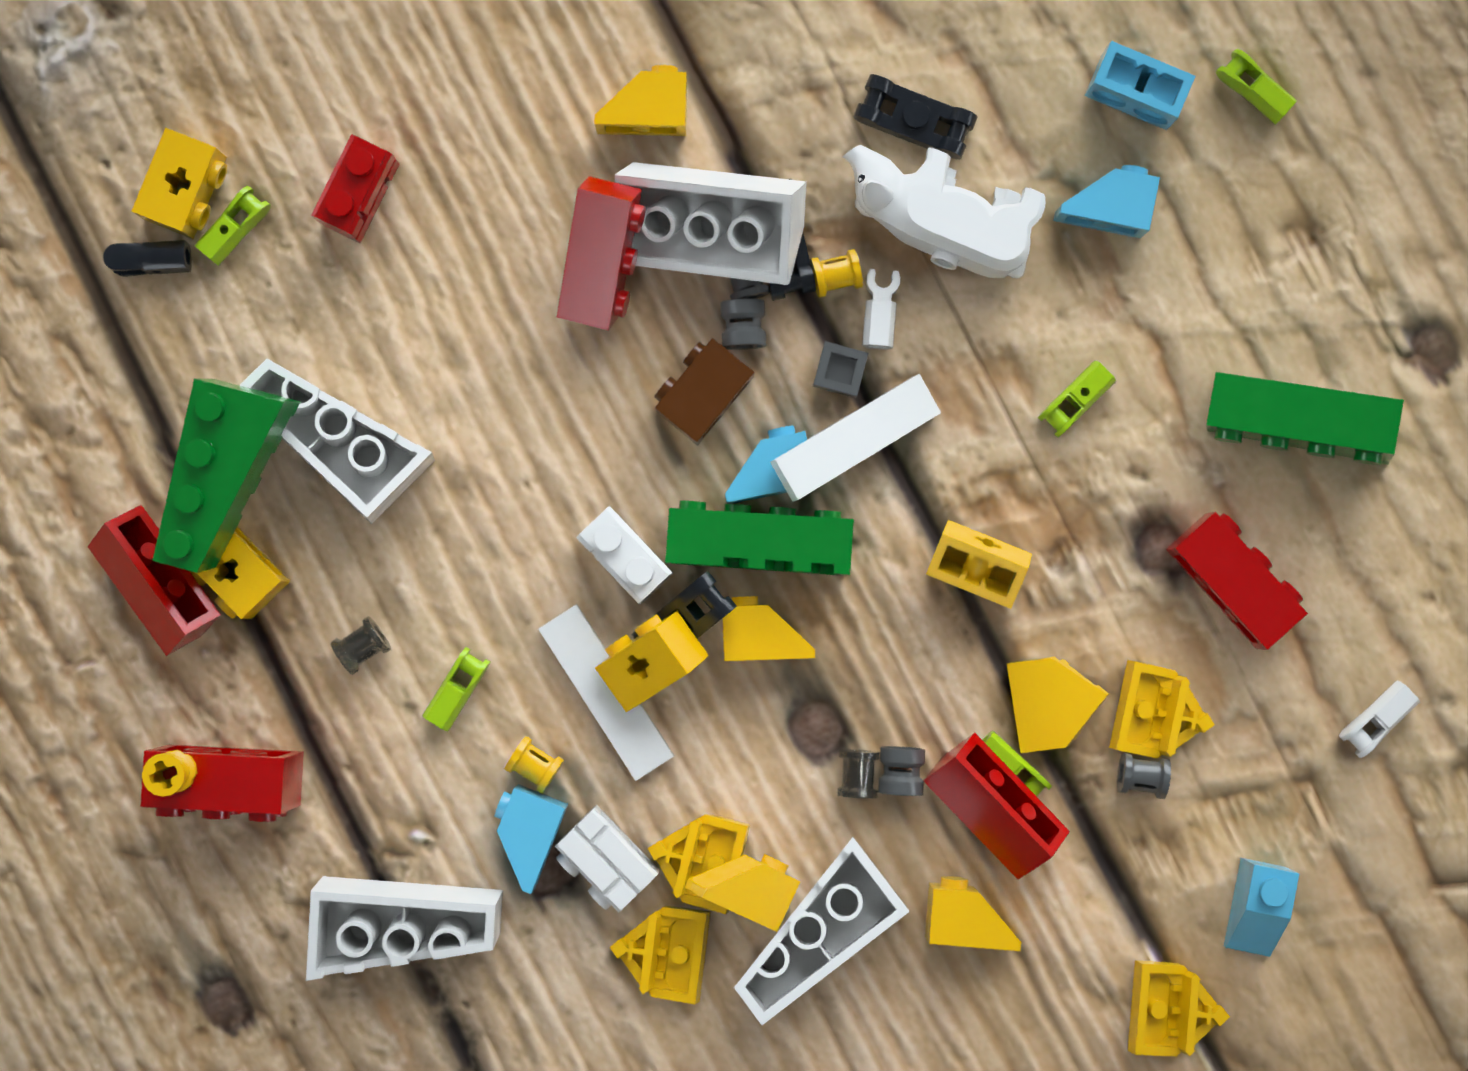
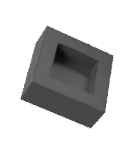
M825 341L813 387L856 398L869 353Z

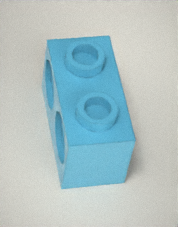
M1111 41L1101 55L1085 96L1167 130L1178 119L1196 76Z

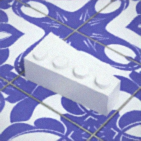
M266 359L240 384L243 387L301 401L294 416L290 417L281 434L283 436L282 439L371 524L435 461L432 452L407 440L394 430L379 424L358 412L352 406L328 395L318 387L269 359Z
M852 837L734 987L761 1025L769 1021L909 913V909L854 837Z
M323 876L313 887L310 895L306 981L321 979L324 975L342 972L344 974L363 972L366 968L391 965V967L406 965L410 961L427 958L436 960L491 951L500 935L503 890Z

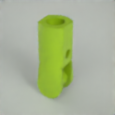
M1235 49L1231 53L1232 60L1227 66H1220L1216 70L1218 78L1244 97L1276 125L1297 100L1269 77L1247 53L1240 49ZM1244 72L1255 80L1250 86L1240 79Z
M250 186L244 187L236 194L222 215L194 245L218 266L268 214L271 208L270 203L267 201L260 202L253 195L254 190ZM242 209L249 216L239 225L233 218Z
M1094 360L1038 416V419L1040 421L1046 419L1057 430L1054 435L1057 438L1060 437L1116 383L1115 377L1100 362ZM1065 398L1077 409L1070 418L1058 407Z
M465 647L422 715L426 720L445 731L450 730L490 665L489 660L485 659L482 662L469 654L471 649ZM459 670L473 677L467 688L453 680Z
M994 731L989 732L982 739L1015 775L1023 768L1032 775L1024 784L1036 796L1044 788L1051 789L1052 785Z

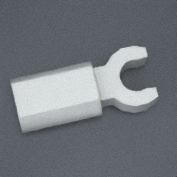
M870 269L866 276V287L872 295V299L867 300L865 305L862 346L874 349H892L896 302L891 301V298L900 285L901 277L899 271H893L890 286L882 288L875 282V269Z

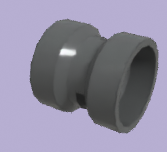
M733 299L720 303L721 317L726 322V330L722 333L723 347L730 350H747L767 346L766 332L761 328V319L765 316L764 300Z
M881 746L880 761L884 765V774L879 778L878 792L889 795L922 796L924 781L920 778V767L925 764V749ZM892 767L912 768V770L892 769Z

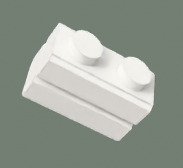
M610 506L576 537L638 604H642L673 574Z
M598 805L593 807L555 846L560 852L556 857L560 865L573 877L581 873L592 885L588 889L589 894L605 910L612 905L619 913L659 872V868Z

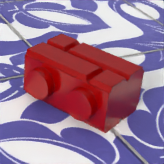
M351 134L311 216L321 225L361 243L388 189L386 183L387 181H392L400 165L392 153Z

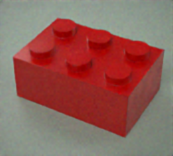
M172 744L144 751L143 767L151 757L174 750H179L184 754L192 756L197 766V775L191 787L169 796L154 795L147 790L142 779L140 807L156 808V816L182 817L184 812L202 810V818L230 819V815L248 813L249 821L274 822L277 821V817H286L288 811L301 806L304 751ZM175 766L162 771L165 780L178 775Z

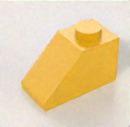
M655 65L651 67V71H640L595 114L594 124L597 134L686 136V72H678V68L672 65Z
M758 596L731 597L737 607L723 618L724 661L815 658V649L769 605H758Z
M764 854L760 862L747 855H743L688 879L685 888L705 900L777 932L800 881L785 874L789 865Z
M942 876L941 883L929 882L925 938L929 944L1021 952V941L974 886H968V879Z

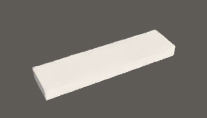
M917 374L772 460L770 463L792 502L939 415L941 411L921 375Z
M577 604L538 629L635 781L674 757V754L643 706L639 704L630 711L625 712L596 671L595 667L609 656L604 650L606 648Z

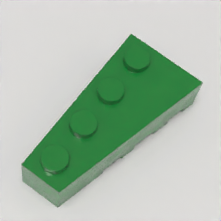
M1216 372L1206 428L1209 432H1215L1214 439L1223 442L1242 443V438L1261 441L1260 446L1268 449L1287 451L1288 446L1306 449L1307 454L1318 457L1334 458L1335 455L1354 458L1353 461L1363 464L1388 465L1395 454L1404 400Z
M194 378L152 561L196 573L217 567L242 518L241 513L250 495L255 493L262 479L260 477L271 454L275 453L283 438L281 434L290 417L294 416L301 401L217 379Z
M680 500L679 508H669L665 563L847 576L850 575L854 519L841 518L842 512L815 510L814 517L796 516L795 508L769 507V514L751 513V505L724 504V511L706 510V502Z

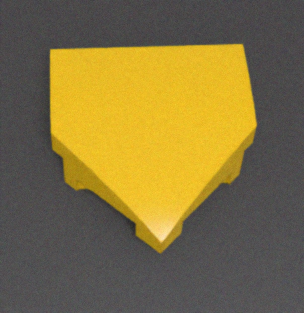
M1047 657L1007 663L1020 753L1068 747L1079 736L1083 727L1098 707L1102 705L1109 693L1069 666L1070 663L1064 659L1059 660L1056 657Z
M1127 660L1109 748L1152 758H1159L1161 755L1171 757L1176 753L1175 751L1178 747L1199 732L1205 733L1215 724L1209 714L1203 712L1189 688L1191 683L1187 677L1179 676L1176 670Z
M704 814L647 849L654 861L656 860L673 889L672 893L676 899L680 897L682 903L727 914L729 910L701 898L686 889L685 885L688 879L743 856L750 825Z
M666 905L649 915L646 920L609 948L617 959L621 958L640 985L639 990L642 994L648 992L654 998L695 1005L700 1002L711 912Z
M1135 960L1127 1050L1132 1054L1177 1057L1182 1052L1191 1056L1195 1052V1045L1215 1025L1221 1026L1230 1016L1200 983L1201 979L1197 974L1188 971L1184 965Z

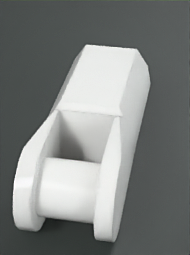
M1397 680L1362 714L1341 731L1339 737L1343 741L1349 740L1357 748L1355 754L1362 758L1374 750L1382 739L1420 703V700L1405 684ZM1369 721L1378 728L1370 736L1362 729Z

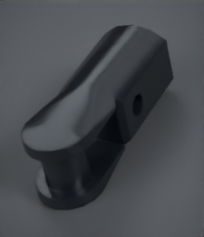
M185 240L143 242L142 244L116 243L108 246L103 253L105 265L113 270L114 273L123 277L146 275L147 273L149 275L191 272L192 268L191 248Z

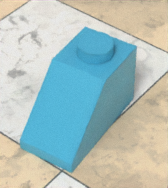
M1123 165L1121 169L1115 168L1064 202L1055 212L1053 221L1141 239L1150 231L1160 177L1148 175V169L1140 166Z
M794 426L769 430V438L760 440L726 491V503L733 504L787 493L770 462L806 441V431L795 433Z
M518 784L513 789L512 794L504 791L494 817L501 819L497 833L522 891L531 894L536 888L568 804Z
M1240 858L1224 947L1270 957L1291 920L1299 873L1284 866Z

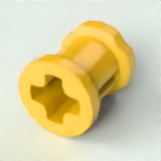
M855 249L848 250L846 255L820 261L818 257L810 258L816 284V293L819 298L825 297L827 291L853 286L855 289L863 287L862 271Z
M526 736L510 757L504 770L509 773L517 772L537 785L536 791L543 794L559 771L564 759L559 756L555 759L532 745V739Z
M179 750L157 754L148 759L143 767V783L147 790L154 795L162 797L173 795L176 792H182L191 787L197 775V766L192 756L184 754ZM175 766L178 775L165 780L162 771Z

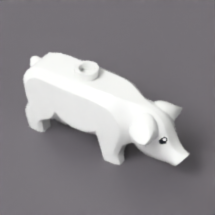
M862 145L851 149L843 156L851 164L854 171L855 207L866 217L874 218L903 243L932 255L930 260L935 265L954 270L959 266L988 278H1005L1006 276L1020 278L1023 276L1030 251L1031 229L1042 217L1046 204L1043 193L1025 187L1021 195L1010 189L995 187L994 201L991 206L988 201L978 194L955 187L956 170L949 167L951 157L947 153L930 147L927 149L924 164L916 173L907 175L902 174L891 160Z

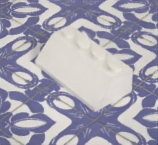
M632 162L615 174V183L642 189L639 205L645 206L646 212L641 231L639 233L634 232L632 248L638 249L636 266L783 285L790 283L804 228L805 181Z

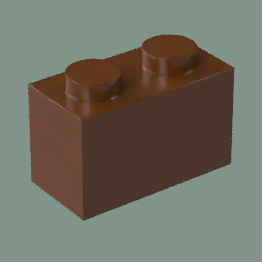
M714 338L706 346L698 342L684 359L683 363L688 368L677 381L673 377L668 378L654 396L659 401L655 407L656 412L697 446L751 382L755 374L753 370Z

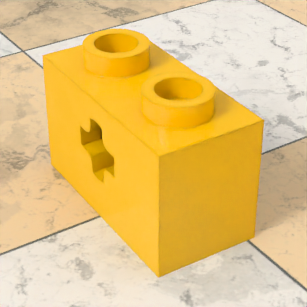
M165 127L131 212L148 222L194 239L197 230L201 231L209 219L211 207L208 203L214 188L219 189L227 174V164L225 161L227 157L214 146ZM179 182H191L188 190L185 188L177 189Z
M948 520L926 575L1012 609L1029 569L1032 553Z
M238 526L216 568L198 573L190 571L200 586H204L207 583L218 595L214 599L215 603L232 619L236 616L240 619H252L291 582ZM227 562L238 563L234 570L238 576L237 579L225 578L229 572L225 566Z
M678 611L664 620H661L657 614L652 616L635 629L638 637L631 641L629 636L625 634L604 649L609 657L596 666L595 669L625 712L630 711L681 679L709 656Z

